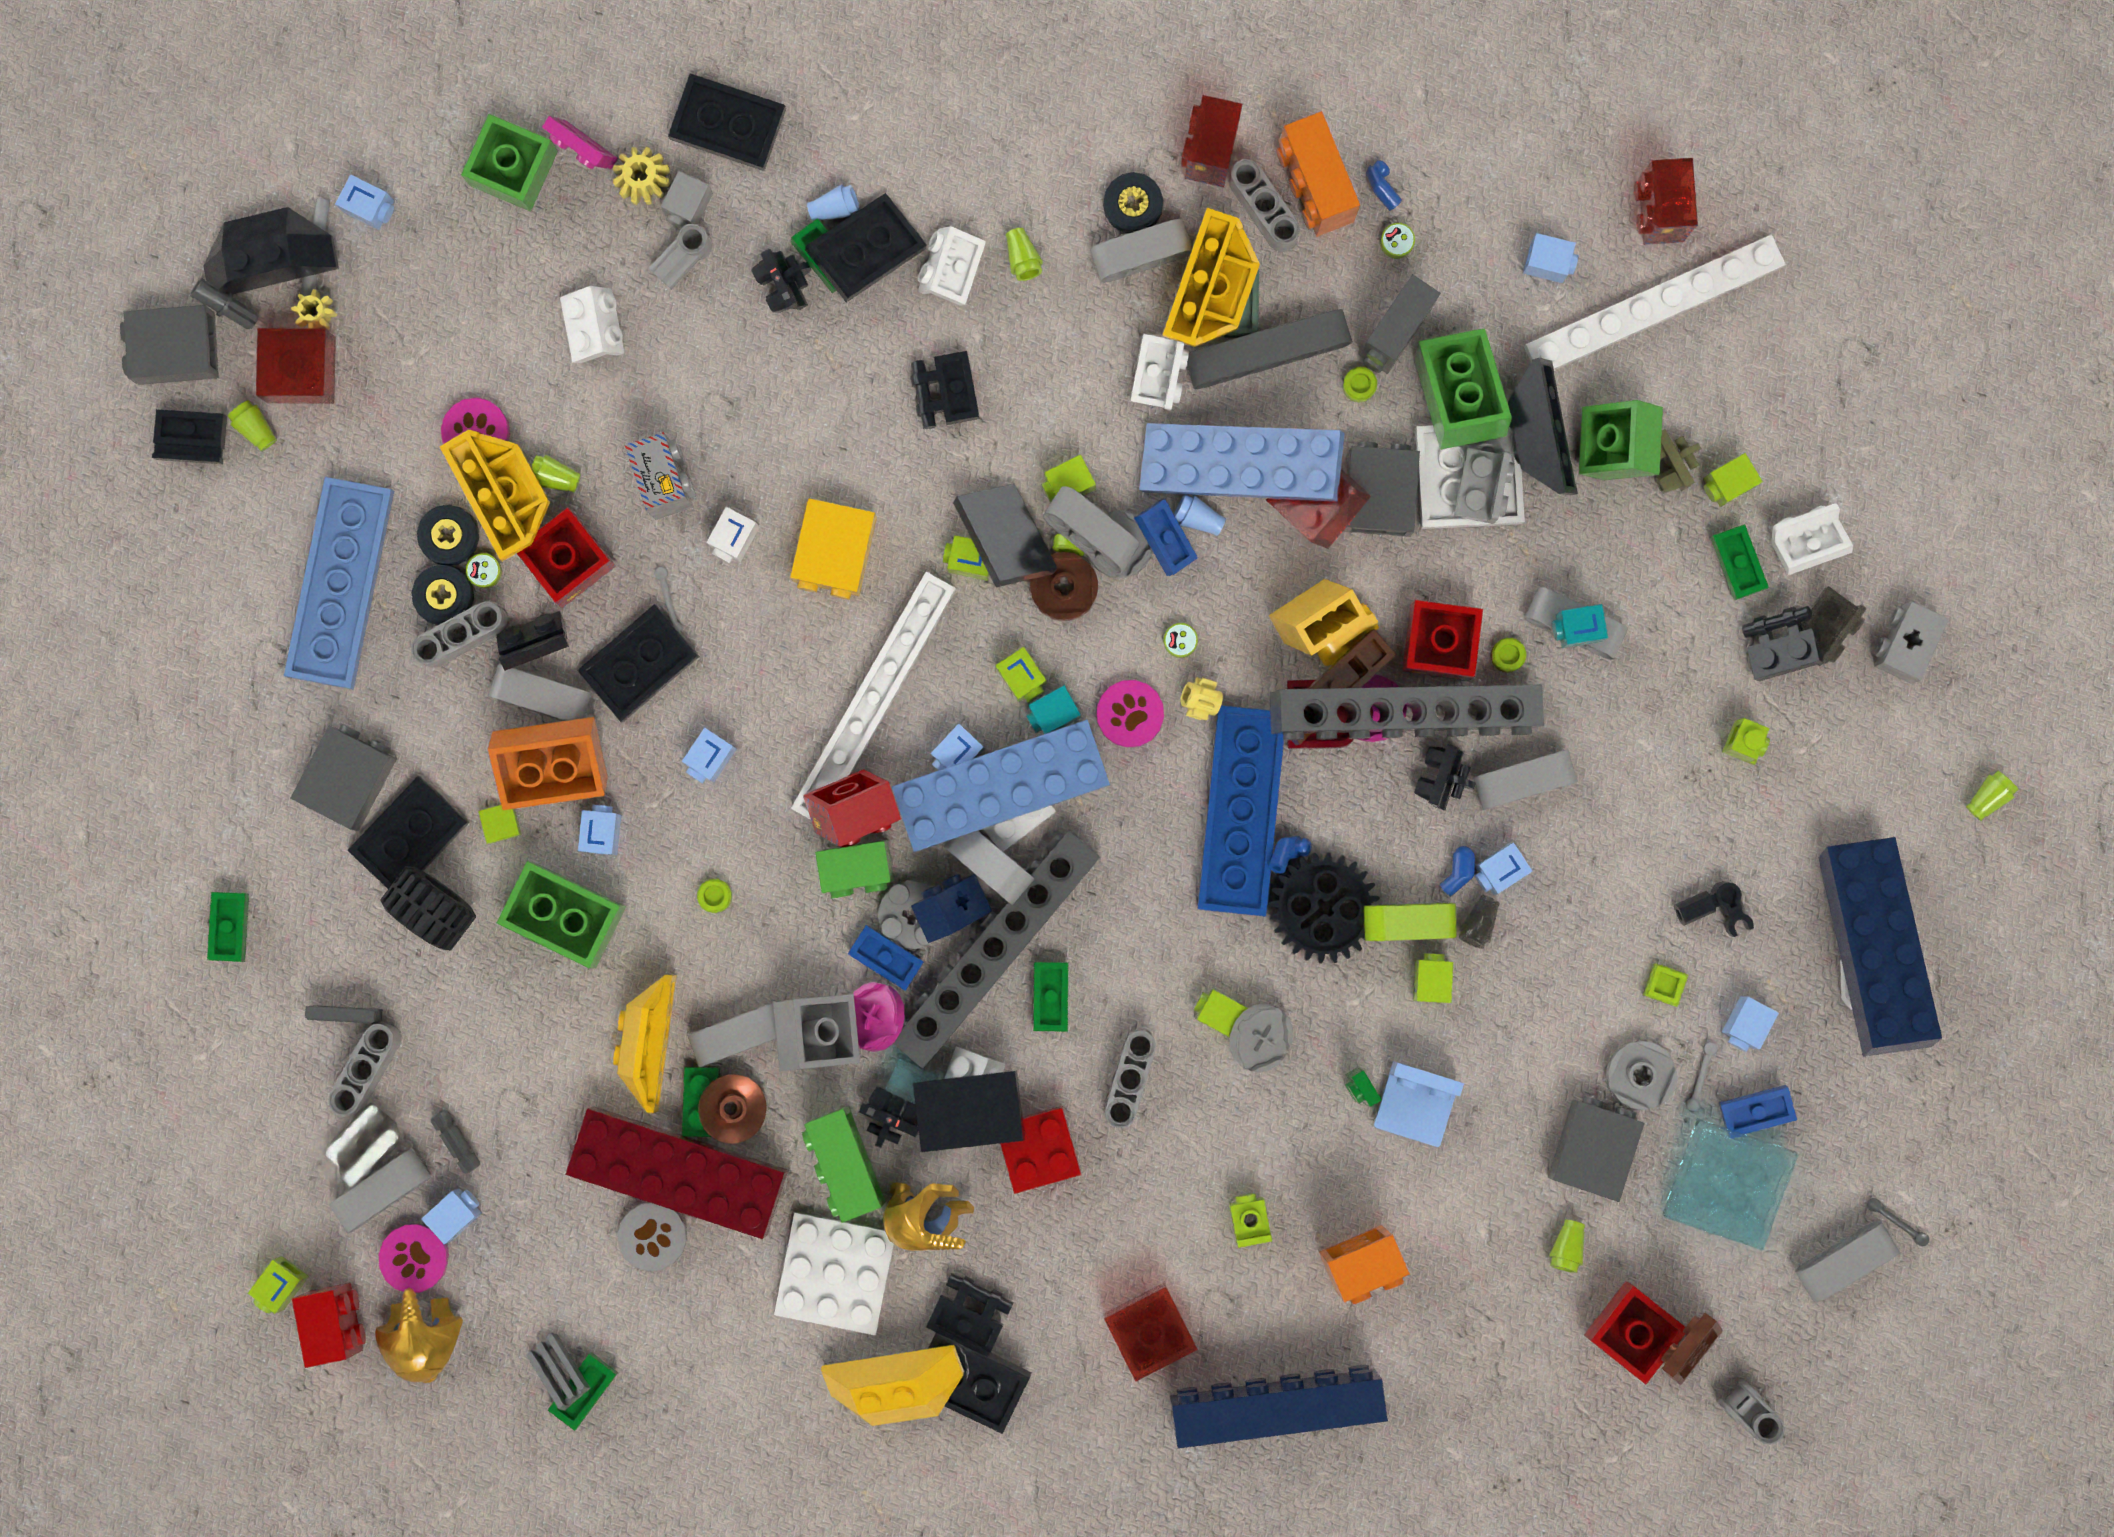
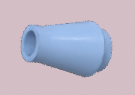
M841 184L814 201L807 203L812 221H815L817 218L819 220L846 218L860 210L852 185L844 187Z
M1184 494L1174 512V516L1179 521L1180 526L1211 533L1215 536L1219 535L1226 521L1225 517L1219 515L1195 495L1190 497Z

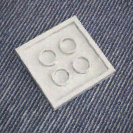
M1433 425L1417 426L1415 428L1416 451H1420L1418 487L1421 529L1516 525L1525 522L1522 469L1514 457L1513 448L1516 442L1514 432L1510 427L1506 437L1442 450L1439 448ZM1467 448L1502 454L1504 451L1510 452V462L1515 463L1511 483L1506 482L1503 495L1508 496L1505 516H1499V519L1494 524L1454 517Z
M795 1212L774 1315L876 1335L894 1244L889 1241L885 1229L851 1222L842 1223L841 1220Z

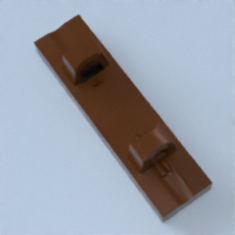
M1375 629L1370 630L1307 689L1361 688L1396 654ZM1306 706L1304 718L1312 724L1315 715L1313 710ZM1312 733L1304 734V739L1292 740L1295 745H1299Z

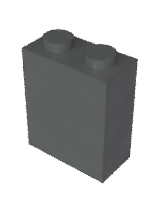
M1412 274L1366 341L1360 354L1365 359L1363 363L1376 373L1383 371L1388 374L1434 307L1441 293Z
M206 305L123 311L124 322L120 323V335L122 341L125 342L126 355L122 357V368L129 380L138 385L219 378L215 312Z
M1361 441L1357 443V446H1351L1348 453L1343 532L1412 536L1415 530L1420 451L1412 450V446L1406 444H1392L1391 449L1378 448V443Z
M344 724L339 729L329 725L290 799L350 830L359 831L397 759L388 754L391 748L373 739L370 744H367L358 739L361 733Z
M1584 1096L1582 1102L1573 1099L1548 1178L1620 1202L1645 1123L1635 1120L1636 1112L1617 1107L1614 1113L1602 1109L1603 1101Z

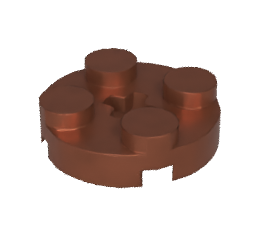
M1058 552L1051 554L1057 569L1054 574L1031 579L1030 591L1033 602L1042 614L1054 620H1075L1089 612L1097 598V575L1091 565L1075 553ZM1063 577L1067 578L1068 583L1074 584V590H1069L1067 596H1062L1060 591L1054 589V585L1060 584V578Z

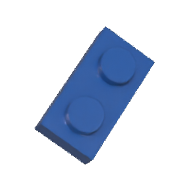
M1165 499L1158 501L1134 517L1166 576L1176 574L1198 559Z
M868 925L864 927L848 952V955L905 991L924 963V961Z
M1787 1085L1719 1102L1729 1138L1797 1120Z

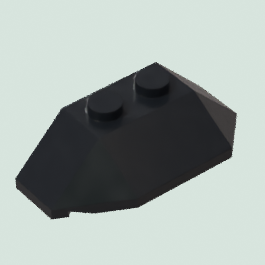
M289 207L224 222L203 265L206 281L227 294L229 292L237 294L339 269L333 236Z
M1536 358L1532 360L1508 400L1512 417L1509 427L1514 432L1516 442L1513 448L1514 457L1523 471L1556 493L1576 495L1578 491L1566 438L1552 360Z

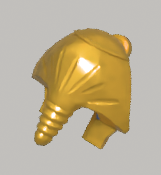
M899 1182L891 1184L890 1193L892 1198L883 1213V1225L890 1242L899 1248L909 1251L959 1250L964 1247L966 1240L958 1237H948V1235L957 1228L958 1215L973 1214L974 1206L969 1201H949L944 1205L942 1214L937 1219L929 1222L924 1220L928 1210L937 1198L959 1196V1191L953 1185L932 1183L926 1186L917 1196H914L909 1185Z
M407 1288L403 1293L402 1303L391 1304V1315L388 1323L376 1327L375 1338L385 1362L398 1377L410 1382L431 1383L437 1378L438 1373L442 1372L449 1361L456 1345L463 1319L460 1316L453 1315L449 1297L431 1299L432 1324L435 1326H427L423 1322L416 1293L413 1289Z

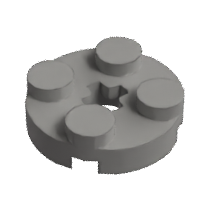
M906 881L893 886L884 895L879 906L878 919L883 934L889 940L905 949H920L933 943L927 942L918 920H915L914 925L907 924L908 918L903 917L904 910H910L911 905L923 899L921 893L932 888V886L924 882Z
M1648 1041L1625 1043L1613 1053L1606 1069V1084L1609 1091L1612 1092L1615 1099L1621 1104L1636 1110H1648L1662 1105L1672 1096L1677 1085V1071L1670 1054L1658 1044ZM1643 1065L1647 1067L1646 1073L1650 1075V1080L1648 1082L1642 1081L1638 1085L1635 1083L1636 1077L1633 1076V1072L1635 1069L1640 1070Z

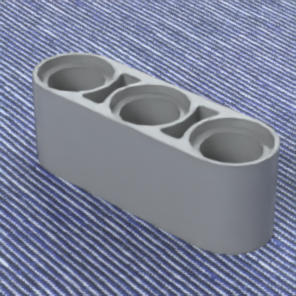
M1251 159L1237 161L1233 165L1229 180L1232 192L1274 250L1278 252L1291 250L1295 246L1300 233V225L1255 161ZM1241 172H1248L1253 176L1254 181L1250 184H1242L1237 180L1236 176ZM1261 199H1266L1272 203L1273 209L1268 212H1262L1256 207L1255 203ZM1279 227H1286L1292 232V237L1282 240L1276 236L1275 230Z
M1174 219L1093 246L1090 252L1100 282L1106 283L1185 258L1191 254L1193 248L1183 219Z
M1061 487L1043 514L1044 520L1052 528L1111 573L1121 574L1139 547V542L1133 535L1083 495L1070 487Z
M1538 587L1524 619L1553 634L1552 621L1556 620L1557 613L1562 610L1587 606L1548 588ZM1604 615L1608 639L1603 642L1579 645V647L1603 658L1614 660L1628 631V627Z
M484 601L478 603L414 639L411 645L412 657L427 667L436 668L492 639L497 634L502 633L508 625V615L503 608L492 602ZM490 610H495L497 613L496 623L490 627H485L483 624L484 614ZM465 626L467 630L466 639L461 643H455L453 640L455 629ZM434 642L437 647V653L432 659L426 660L423 656V649L428 643Z
M501 664L497 666L488 693V697L563 721L584 718L592 693L518 669L511 668L504 671Z
M1568 749L1473 777L1483 810L1578 782Z
M979 831L949 840L943 846L1011 905L1016 902L1034 880L1029 873Z
M773 1003L687 1035L699 1068L776 1039Z
M389 1023L375 1024L368 1027L362 1035L330 1092L328 1104L335 1114L340 1116L356 1114L362 1111L368 1103L400 1046L401 1034L394 1025ZM379 1030H384L389 1036L388 1045L383 1049L377 1046L375 1042V1036ZM362 1060L368 1061L372 1067L371 1075L367 1079L360 1076L358 1072V1066ZM346 1090L350 1091L355 1099L351 1109L343 1106L341 1102L342 1094Z
M1144 1030L1132 1031L1127 1036L1107 1099L1105 1116L1110 1125L1116 1128L1128 1127L1136 1118L1155 1054V1040L1150 1033ZM1137 1036H1144L1149 1040L1150 1048L1144 1055H1136L1131 1051L1130 1043ZM1134 1069L1139 1073L1140 1082L1136 1087L1126 1088L1121 1084L1120 1077L1125 1070ZM1122 1102L1130 1107V1115L1126 1120L1116 1121L1111 1117L1110 1111L1114 1104Z
M410 1149L330 1203L329 1206L347 1234H349L428 1181L431 1175L414 1150Z
M1876 1221L1806 1261L1795 1272L1813 1302H1819L1896 1257L1900 1251L1882 1221Z

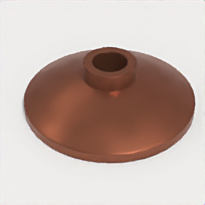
M737 1074L724 1075L713 1080L703 1091L698 1107L699 1119L704 1130L714 1139L729 1144L741 1143L753 1137L763 1125L767 1111L766 1099L761 1088L750 1078ZM728 1102H733L735 1106L734 1112L728 1115L724 1111V1106Z

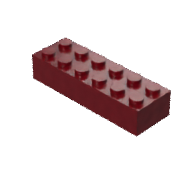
M593 1106L586 1110L565 1175L764 1239L768 1235L789 1170Z

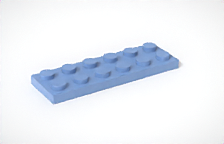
M1147 423L1139 490L1144 493L1337 502L1345 433L1341 430Z
M325 477L284 671L285 677L354 690L394 496L392 489Z
M1085 720L892 786V790L913 851L917 852L1110 786L1089 722Z

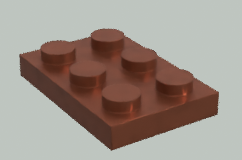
M1706 1312L1701 1318L1695 1315L1683 1331L1686 1334V1338L1679 1346L1673 1343L1661 1359L1665 1363L1662 1370L1680 1386L1723 1332L1718 1322Z

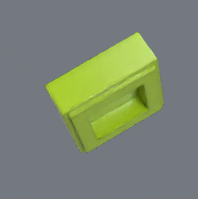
M498 805L478 811L487 844L522 835L515 809L502 810V806Z
M1654 963L1643 996L1678 1007L1688 974Z

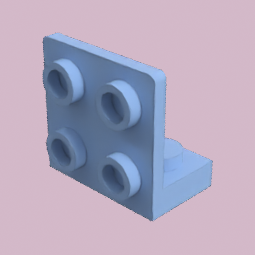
M1393 1061L1375 1118L1374 1127L1439 1147L1455 1096H1461L1464 1083Z

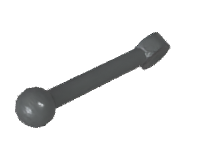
M1872 1198L1868 1201L1867 1206L1870 1211L1879 1212L1914 1237V1242L1917 1245L1926 1246L1929 1243V1236L1926 1233L1917 1232L1882 1207L1878 1199Z

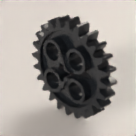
M1330 852L1326 853L1324 861L1321 862L1318 855L1313 853L1311 864H1308L1301 857L1298 859L1300 869L1297 870L1295 867L1288 865L1287 870L1291 876L1287 878L1279 875L1277 878L1283 884V887L1271 889L1274 894L1279 896L1278 900L1268 902V905L1277 908L1278 912L1269 916V920H1279L1280 925L1273 932H1284L1286 934L1281 941L1282 945L1288 944L1291 941L1294 943L1291 952L1293 955L1301 949L1305 950V961H1308L1313 953L1316 954L1317 961L1320 964L1323 963L1325 954L1329 955L1332 963H1337L1338 952H1341L1346 959H1349V948L1352 946L1355 950L1361 951L1362 947L1358 940L1360 938L1365 940L1364 906H1369L1380 899L1379 896H1370L1368 892L1374 888L1375 883L1364 884L1363 880L1368 872L1364 871L1356 874L1354 872L1357 867L1356 861L1348 867L1344 866V855H1341L1336 863L1332 862ZM1322 874L1330 875L1335 881L1334 890L1329 894L1322 893L1317 887L1318 878ZM1343 887L1348 888V892L1330 906L1329 910L1332 913L1330 916L1322 914L1307 928L1302 929L1300 927L1303 921L1319 909L1317 903L1319 899L1322 902L1329 901ZM1297 896L1304 897L1309 903V910L1303 916L1296 915L1291 909V902ZM1345 900H1350L1357 906V914L1351 920L1343 918L1340 914V905ZM1320 922L1328 924L1331 928V937L1326 942H1320L1314 937V927Z

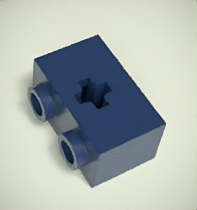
M960 874L949 877L941 882L942 889L939 884L921 893L923 899L911 905L928 943L954 934L992 912L975 874L963 879Z

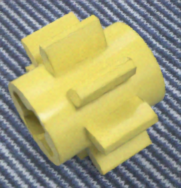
M315 289L312 290L311 295L305 297L299 293L300 301L298 305L291 307V310L300 316L295 323L300 328L308 324V329L312 328L309 331L313 334H316V328L325 327L329 330L330 325L328 323L331 317L337 316L335 311L328 308L333 300L328 295L320 300V293ZM313 307H316L318 312L315 317L312 316L310 311Z
M1197 677L1195 683L1188 682L1185 685L1180 702L1181 706L1188 708L1186 716L1198 720H1208V715L1215 716L1219 712L1223 701V694L1221 691L1215 690L1217 686L1216 681Z

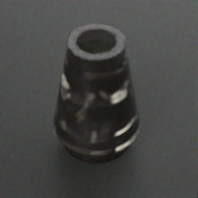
M1481 895L1479 901H1477L1460 925L1459 939L1479 949H1483L1486 943H1490L1500 903L1489 896Z

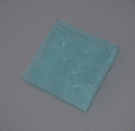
M1697 1118L1662 1214L1665 1218L1764 1250L1799 1154L1794 1150Z

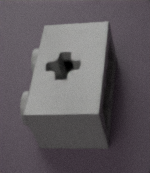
M1912 601L1902 605L1901 608L1896 607L1888 625L1892 626L1887 638L1883 637L1875 650L1874 655L1878 659L1874 667L1911 684L1921 681L1949 618ZM1911 635L1909 642L1913 644L1912 647L1906 648L1908 641L1903 639L1904 636Z

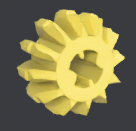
M632 147V157L628 158L625 154H620L619 158L624 165L613 166L614 173L619 175L613 179V184L615 187L621 188L619 194L623 199L631 196V202L637 205L641 197H643L646 204L651 205V195L655 194L658 198H662L664 194L659 187H669L670 181L664 176L670 173L668 165L662 164L664 158L660 153L652 156L651 149L645 147L640 155L637 148ZM642 171L643 175L645 173L647 175V178L643 181L640 178L638 180L636 178V174Z

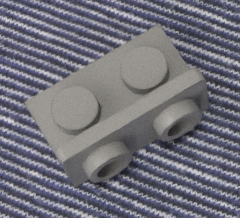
M1467 448L1454 517L1494 524L1499 519V516H1505L1508 505V496L1503 495L1505 483H1511L1515 463L1510 462V452L1504 451L1502 454Z

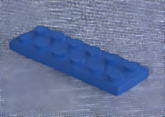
M1221 705L1217 713L1197 910L1263 917L1267 915L1271 875L1269 864L1273 855L1284 746L1283 734H1271L1270 710Z

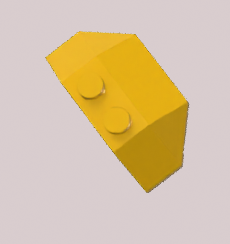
M1206 208L1169 314L1163 337L1196 347L1238 329L1260 266L1239 218Z
M469 429L439 446L499 559L503 562L532 545L550 501L520 446Z
M664 975L626 1005V1011L621 1010L619 1015L618 1031H623L621 1045H616L613 1065L618 1066L617 1074L647 1113L659 1111L677 975Z
M954 1345L835 1363L821 1367V1372L830 1395L871 1426L938 1416L964 1373Z

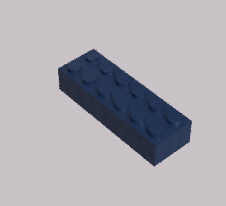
M1896 837L1827 846L1818 859L1863 1057L1933 1047L1942 1039V1034Z
M1355 1365L1348 1367L1349 1372L1335 1374L1334 1369L1315 1371L1314 1377L1301 1378L1300 1374H1286L1280 1376V1381L1266 1383V1378H1255L1246 1380V1386L1232 1387L1231 1383L1225 1382L1211 1385V1390L1201 1392L1197 1391V1387L1180 1388L1176 1390L1177 1395H1170L1177 1448L1388 1422L1383 1381L1375 1369L1369 1370V1365Z

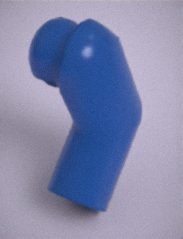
M1378 160L1373 166L1370 165L1367 168L1366 176L1374 194L1391 211L1401 203L1402 199L1385 180V177L1390 174L1389 167L1385 162Z
M1300 836L1281 838L1274 849L1269 864L1270 870L1275 873H1284L1289 859L1308 856L1312 849L1310 840L1307 838L1301 839Z
M1460 846L1455 850L1452 860V874L1440 883L1443 891L1450 897L1474 877L1475 855L1471 848Z

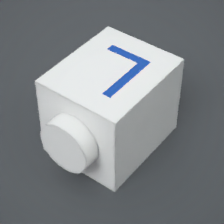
M725 507L706 543L714 549L712 552L713 556L726 563H730L732 559L741 563L759 526L755 521Z

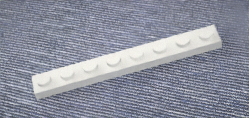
M1771 234L1526 344L1524 348L1531 362L1536 358L1552 360L1554 370L1775 272L1786 264Z
M925 572L791 809L811 820L803 795L851 775L955 593V587Z

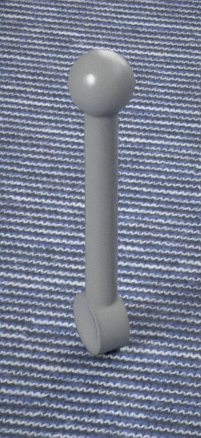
M657 567L654 575L660 581L670 622L681 633L682 625L677 622L666 581L668 571L665 567Z
M1707 1042L1703 1046L1705 1056L1693 1096L1687 1102V1108L1693 1112L1700 1108L1699 1097L1710 1060L1718 1051L1717 1045L1713 1042Z

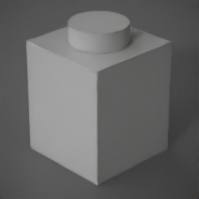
M678 171L661 205L662 211L667 216L666 221L680 229L687 224L698 225L713 193L709 185Z

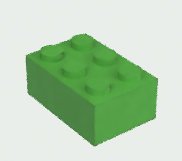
M1485 328L1419 341L1415 364L1440 450L1506 437L1512 417Z
M527 861L497 924L591 969L597 968L626 906L535 862Z
M849 1105L805 1123L806 1130L802 1132V1137L809 1152L814 1150L818 1159L814 1168L821 1185L827 1183L831 1193L830 1197H827V1203L833 1217L839 1216L843 1223L881 1208L886 1201Z

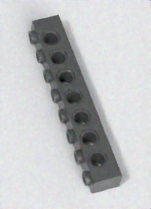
M1542 685L1280 689L1269 693L1271 734H1283V740L1304 739V734L1316 733L1317 740L1337 739V733H1349V739L1370 738V732H1382V738L1403 737L1404 731H1414L1415 737L1436 736L1435 731H1447V737L1468 736V730H1479V736L1500 735V729H1511V735L1532 734V728L1544 726ZM1470 703L1473 704L1477 710V716L1475 720L1472 719L1468 713V706ZM1502 703H1504L1509 709V716L1507 719H1505L1500 712V707ZM1405 704L1412 710L1413 716L1411 721L1406 720L1403 715ZM1437 704H1440L1445 711L1443 720H1440L1436 715L1435 709ZM1372 705L1379 709L1380 719L1378 722L1374 721L1370 716ZM1306 706L1310 707L1314 712L1315 718L1312 724L1304 718ZM1339 706L1344 707L1347 711L1345 723L1341 722L1337 716Z
M1070 831L1064 836L1060 832L1057 833L1046 847L1051 852L1043 862L1037 858L1026 870L1034 878L1033 882L1013 905L1004 898L1002 899L1007 905L999 914H996L994 911L989 914L980 925L985 930L976 941L972 937L969 938L958 952L962 956L955 967L948 964L936 978L940 983L932 994L926 990L913 1005L918 1011L910 1020L905 1017L902 1031L893 1044L922 1069L926 1067L1100 859L1098 854ZM1061 858L1069 863L1070 871L1067 876L1056 878L1051 874L1050 865L1055 859ZM1034 885H1042L1048 891L1047 900L1042 904H1033L1028 899V891ZM1012 911H1020L1026 918L1025 926L1019 931H1012L1006 925L1007 915ZM991 937H997L1003 942L1004 949L998 957H990L984 951V944ZM970 963L978 965L982 973L980 980L974 984L967 983L962 977L963 968ZM946 990H953L959 996V1004L953 1010L943 1008L940 1003V996ZM925 1016L933 1018L937 1023V1030L932 1036H924L918 1030V1023Z

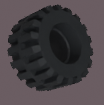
M405 866L380 899L384 909L400 924L424 941L443 950L451 951L476 918L472 907L455 892L424 871L410 866Z

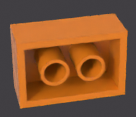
M1320 111L1284 125L1281 138L1279 139L1280 147L1276 149L1282 167L1288 166L1292 179H1289V184L1296 199L1300 197L1305 209L1301 213L1307 229L1313 228L1316 237L1354 223L1360 203L1323 112Z
M595 717L492 731L488 753L502 810L605 796L608 775Z
M1382 1225L1319 1251L1332 1285L1344 1303L1351 1300L1352 1304L1365 1301L1371 1297L1370 1291L1382 1286L1384 1290L1393 1289L1404 1283L1403 1277L1410 1275L1393 1234Z

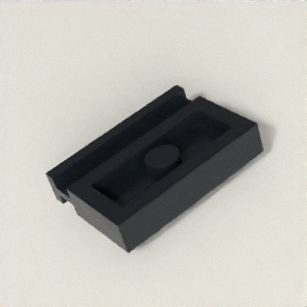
M156 409L153 437L155 445L152 458L162 461L223 465L222 454L223 449H225L227 416L221 413Z
M560 611L553 614L540 615L534 621L521 626L508 627L502 633L496 635L498 653L500 655L499 661L504 671L569 647L566 625Z

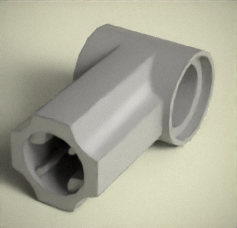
M687 224L680 229L677 239L649 269L672 290L699 260L706 258L712 250L711 238L701 226ZM693 235H701L703 240L700 247L693 250L688 249L687 241Z

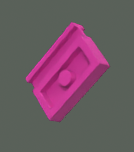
M548 116L542 126L551 134L549 139L554 144L564 150L570 147L578 153L576 159L590 169L596 166L611 170L618 160L616 156L565 119L562 120Z

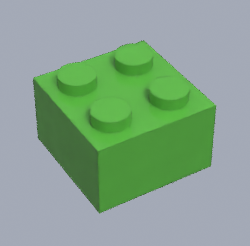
M488 114L461 176L469 186L531 212L558 150L550 139Z
M1640 400L1582 407L1579 474L1604 481L1659 475L1663 407Z
M888 840L815 852L821 892H830L831 899L850 896L854 894L853 888L864 887L865 893L886 890L888 888L887 883L894 880Z

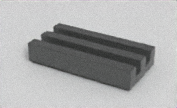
M313 1005L306 1006L305 1018L317 1021L373 1024L382 1021L383 1009Z
M550 1333L546 1337L548 1339L546 1342H540L536 1345L537 1349L528 1352L526 1356L558 1409L565 1411L586 1393L590 1387L559 1336ZM550 1349H554L577 1387L575 1391L549 1351ZM541 1357L544 1358L545 1362L547 1363L548 1367L550 1368L554 1377L558 1381L567 1398H565L564 1394L557 1385L556 1381L554 1380L553 1376L551 1375L550 1371L548 1370L547 1366L545 1365Z

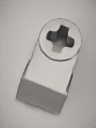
M1740 1378L1737 1381L1739 1385L1725 1399L1720 1398L1717 1401L1718 1405L1751 1436L1763 1444H1776L1784 1436L1785 1427L1783 1421L1764 1402V1399L1743 1378ZM1764 1418H1771L1773 1422L1772 1431L1767 1435H1760L1758 1424Z

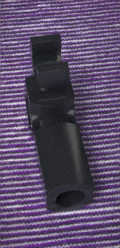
M1718 882L1712 887L1711 893L1704 891L1674 905V910L1683 926L1715 913L1716 908L1719 907L1721 914L1726 916L1725 930L1731 937L1738 936L1735 930V923L1738 920L1743 921L1746 929H1754L1752 918L1744 914L1741 909L1744 907L1741 901V890L1734 883Z

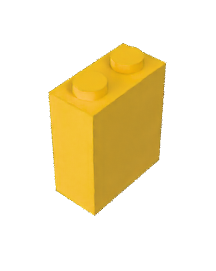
M808 498L790 576L793 582L798 583L797 588L817 593L818 587L831 590V596L850 600L851 595L860 596L877 521L875 512Z
M1326 579L1321 580L1268 615L1284 644L1311 656L1368 619L1353 589Z

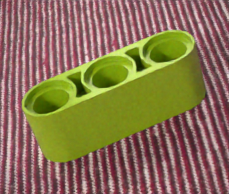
M1456 903L1364 906L1365 941L1457 938Z

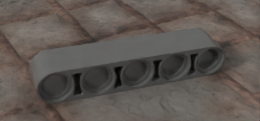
M1337 309L1192 351L1188 356L1187 368L1193 388L1202 389L1338 350L1352 344L1353 341L1343 309Z

